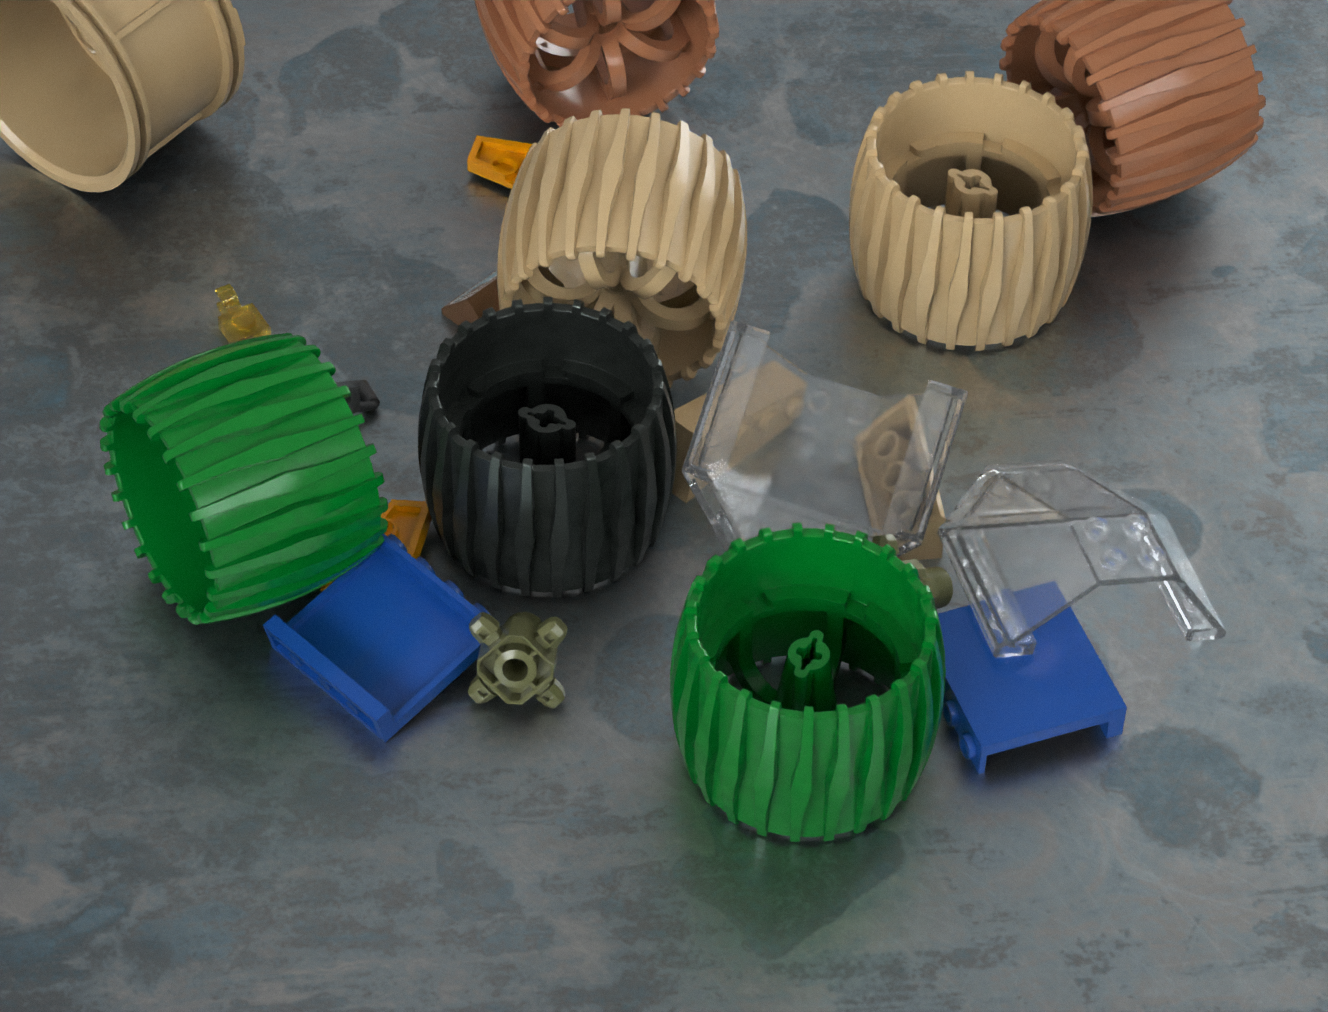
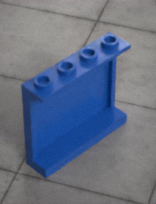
M382 534L384 541L375 552L357 566L338 577L289 622L285 623L275 614L263 624L273 649L384 743L478 659L481 644L471 634L469 624L480 612L490 614L481 604L475 603L472 605L468 602L454 582L449 579L443 582L438 578L432 566L424 558L419 556L415 559L407 553L405 545L393 534H390L388 537Z
M1057 582L938 613L944 641L946 666L942 712L949 727L954 726L959 735V746L964 758L971 759L978 774L985 773L986 758L991 754L1096 725L1100 726L1106 738L1123 733L1127 706Z

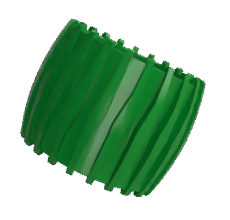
M282 333L232 342L192 355L138 382L111 400L102 411L104 417L100 420L99 428L102 432H107V435L101 438L100 448L104 452L109 451L111 459L103 466L106 475H114L118 487L117 490L111 493L113 502L122 501L129 518L121 522L124 530L133 528L141 545L135 548L134 552L138 559L147 557L153 568L148 573L152 584L162 582L166 588L162 593V598L167 604L177 603L176 613L181 618H188V621L192 624H209L241 618L300 598L337 579L375 552L384 541L382 534L387 531L388 522L386 519L381 518V514L387 511L388 501L385 497H379L377 487L385 481L382 472H374L370 456L377 453L374 443L365 445L358 427L365 420L362 413L353 416L345 400L351 396V392L347 386L338 387L332 378V375L336 372L334 365L331 362L321 363L318 359L321 354L320 349L313 344L306 345V339L301 335Z
M802 522L792 523L791 529L772 532L770 527L762 528L759 530L758 536L746 541L738 538L730 543L729 549L721 556L713 555L707 561L703 574L695 577L689 589L675 631L670 668V699L674 731L689 777L693 784L700 786L705 801L710 806L717 805L725 811L728 820L736 825L741 821L755 827L757 834L765 837L768 836L769 832L790 836V842H800V837L823 836L824 842L834 840L835 834L851 830L856 835L865 831L867 824L878 818L883 821L887 819L901 800L906 801L918 782L932 752L941 721L945 693L946 666L944 641L938 612L929 586L922 584L917 568L911 562L905 564L896 555V550L890 545L886 544L884 547H881L869 541L867 534L859 530L856 535L835 531V525L826 523L825 529L802 528ZM786 656L778 690H775L764 679L756 666V662L761 661L762 665L771 663L773 657ZM841 662L848 663L849 669L858 672L859 669H862L872 675L874 683L880 687L885 685L889 691L879 697L876 694L866 697L865 703L847 708L845 703L837 705L834 685ZM734 673L743 689L740 691L729 684L728 676Z

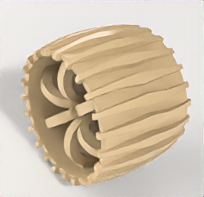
M965 71L964 77L947 78L946 73H940L936 75L935 81L924 84L920 80L910 83L908 90L903 93L895 91L888 97L884 107L879 106L876 109L861 141L855 162L850 191L849 237L853 266L861 294L865 300L871 302L873 312L879 318L885 317L891 321L893 330L898 333L906 330L911 334L917 335V341L927 344L928 340L946 343L947 350H955V345L975 346V351H984L985 345L1002 343L1003 347L1011 346L1014 339L1024 335L1030 338L1037 334L1040 326L1045 323L1051 324L1055 320L1060 308L1065 306L1079 275L1089 237L1093 207V181L1089 149L1086 143L1085 132L1082 126L1075 124L1074 115L1068 107L1063 109L1056 104L1055 96L1051 93L1046 92L1042 95L1032 90L1030 82L1022 80L1021 84L1018 85L1003 81V74L995 73L994 79L974 77V71ZM1002 212L1008 213V216L1003 217Z
M622 108L620 114L602 115L601 110L591 111L588 118L577 120L574 116L565 119L561 127L557 129L548 128L543 133L539 143L534 142L524 158L504 211L497 255L499 309L512 307V301L522 299L523 305L543 303L544 297H553V303L573 305L575 299L584 301L586 308L599 312L605 307L613 312L615 319L623 323L627 321L633 323L637 328L638 334L643 339L648 338L652 342L658 359L662 361L670 388L674 380L683 378L685 381L693 379L698 369L701 367L707 369L713 363L716 354L721 352L737 311L746 269V210L740 176L737 169H732L730 156L725 150L718 151L713 146L712 138L707 134L698 136L689 131L688 123L681 120L677 125L660 120V113L651 112L650 117L630 115V109Z

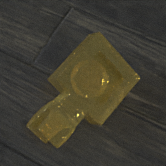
M230 284L215 289V293L221 300L216 303L219 312L222 314L218 316V326L229 343L271 335V327L255 305L250 303L241 306L238 296Z

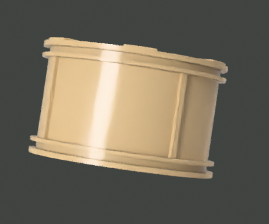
M0 0V137L31 166L65 186L86 192H105L118 187L142 167L146 159L195 121L211 116L234 97L243 78L245 63L244 46L246 45L237 9L233 7L231 0Z

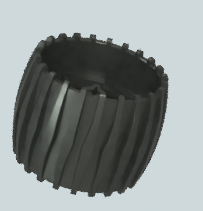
M544 297L543 303L523 305L522 299L513 300L512 307L495 312L494 308L490 307L483 310L482 318L472 323L467 320L458 326L457 334L451 339L445 338L439 346L437 358L431 360L424 384L418 422V459L425 499L433 525L439 538L443 540L453 560L459 559L464 564L468 574L473 577L480 575L490 580L491 586L499 590L503 586L520 589L522 596L531 597L532 591L553 592V598L562 597V591L582 588L584 593L593 591L594 584L607 579L613 583L621 577L623 570L630 565L636 567L642 561L646 549L654 546L662 528L672 495L677 456L672 395L662 361L658 359L652 342L648 338L643 339L638 334L636 326L630 321L623 323L615 319L611 310L605 307L600 312L585 307L584 301L577 299L574 300L573 305L553 303V297ZM576 433H579V439L588 440L589 436L604 441V447L596 456L593 452H589L583 455V460L576 461ZM519 434L520 463L505 460L504 454L497 451L493 455L483 451L485 447L496 443L497 446L506 443L507 437Z

